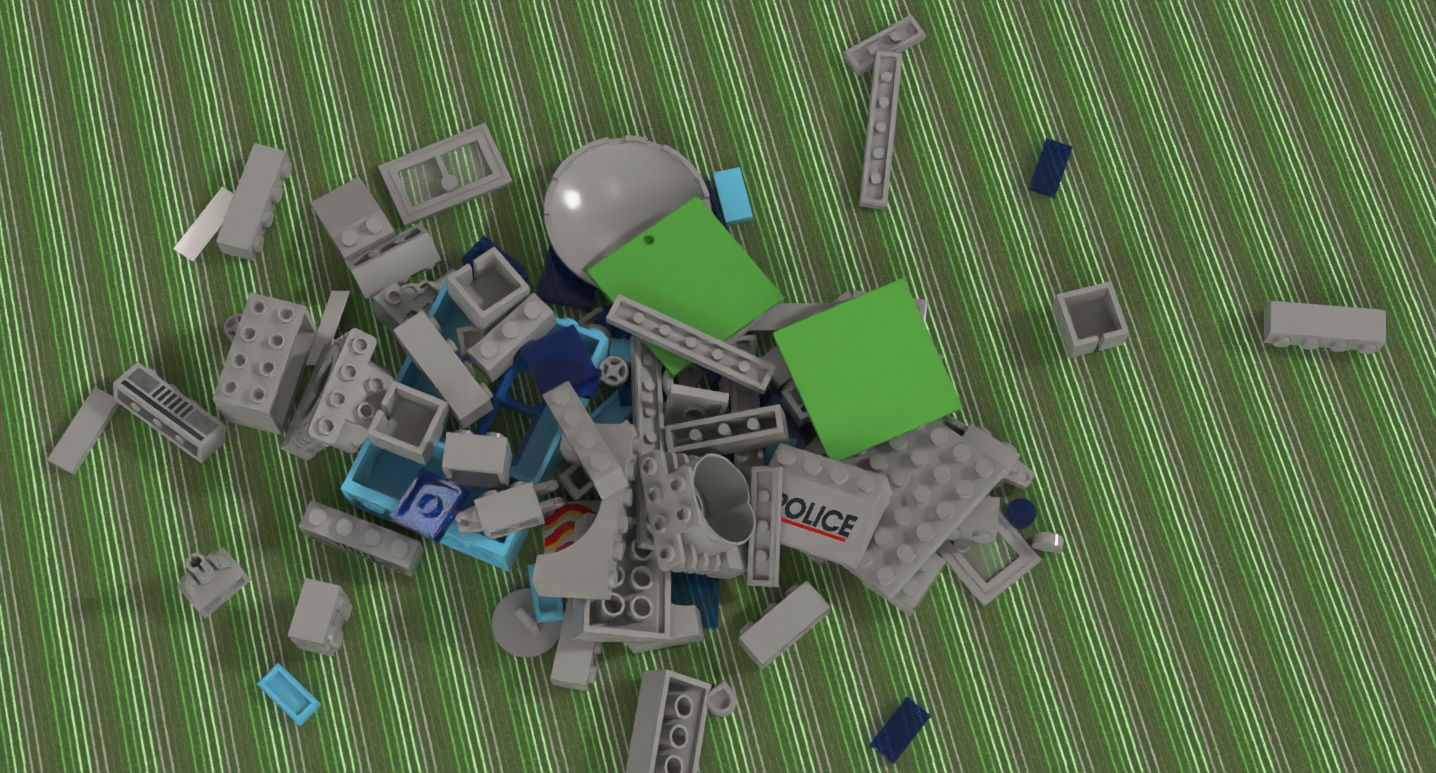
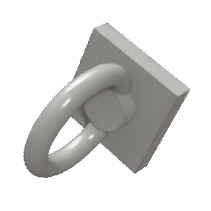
M696 363L691 365L689 368L703 369L715 377L719 385V391H712L674 384V378L665 369L662 377L663 389L667 395L664 407V426L725 415L729 403V379Z

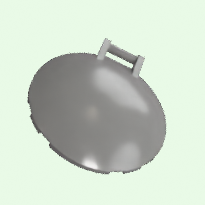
M625 135V138L612 139L605 137L592 141L574 151L555 171L546 191L544 224L550 244L562 263L580 279L597 287L586 273L589 268L695 196H698L712 212L709 199L710 194L696 168L683 155L668 145L664 144L662 146L648 141L646 137Z

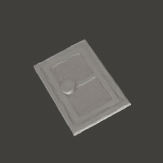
M486 123L378 166L405 227L513 183Z
M1000 511L996 542L980 544L970 539H946L936 550L942 558L947 560L948 566L984 607L1042 561L1040 556Z

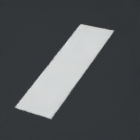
M221 187L173 249L194 261L222 226L234 194Z
M350 291L331 292L306 365H316L323 346L334 339Z

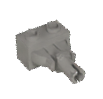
M451 268L435 282L423 279L418 284L410 283L401 287L396 282L392 283L373 297V315L395 336L393 329L421 310L428 316L448 274L451 275L456 270Z
M224 547L219 551L211 552L206 558L198 552L191 554L194 559L191 560L188 557L185 561L186 567L190 571L182 576L181 582L176 586L204 619L251 581L250 577Z

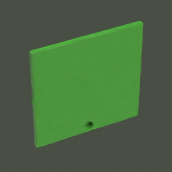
M698 196L689 200L589 268L586 272L612 305L618 294H621L723 342L784 300V296L744 251L743 246L738 244ZM641 339L673 378L694 364V362Z
M904 278L842 304L836 303L834 307L772 333L827 458L840 462L893 438L900 439L901 435L963 409Z

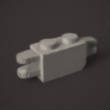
M949 417L945 423L951 430L1006 467L1007 473L994 488L1002 487L1005 482L1024 491L1028 488L1035 473L1019 460L1021 454L1017 453V449L1013 445L1005 441L1001 443L992 437L989 430L982 426L976 427L970 424L968 427L955 418Z
M550 480L533 485V482L526 483L525 481L511 484L508 487L509 489L497 492L496 490L482 493L479 496L480 498L474 500V506L455 514L460 534L484 531L486 537L494 540L544 524L543 514L563 507L564 500L562 497H556L538 502L537 497L557 490L559 488L557 480Z

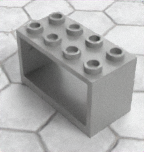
M250 292L213 396V401L227 422L283 435L318 331L306 306Z

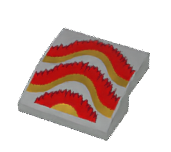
M601 500L564 502L563 507L544 513V554L558 552L574 544L575 522L586 513L598 514Z

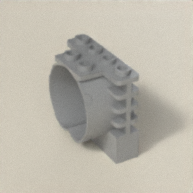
M353 328L338 339L331 340L323 346L281 445V450L306 461L315 457L317 452L328 446H333L351 455L358 450L368 436L367 431L378 409H382L381 403L392 380H394L390 369L370 360L377 344L374 336Z
M655 449L640 456L638 464L659 569L661 571L672 570L673 572L684 571L689 574L695 572L699 575L707 574V577L732 579L747 573L748 549L746 541L755 532L756 518L749 504V486L740 470L729 462V459L712 453L698 457L695 455L687 456L683 453L675 454L671 451L664 453L663 450Z

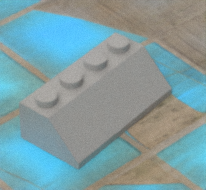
M667 669L643 671L625 773H697L708 710L706 697L711 690L712 684Z

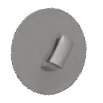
M524 588L511 592L499 602L493 613L492 630L498 644L508 653L518 657H535L547 652L559 640L563 620L537 623L534 615L531 588Z

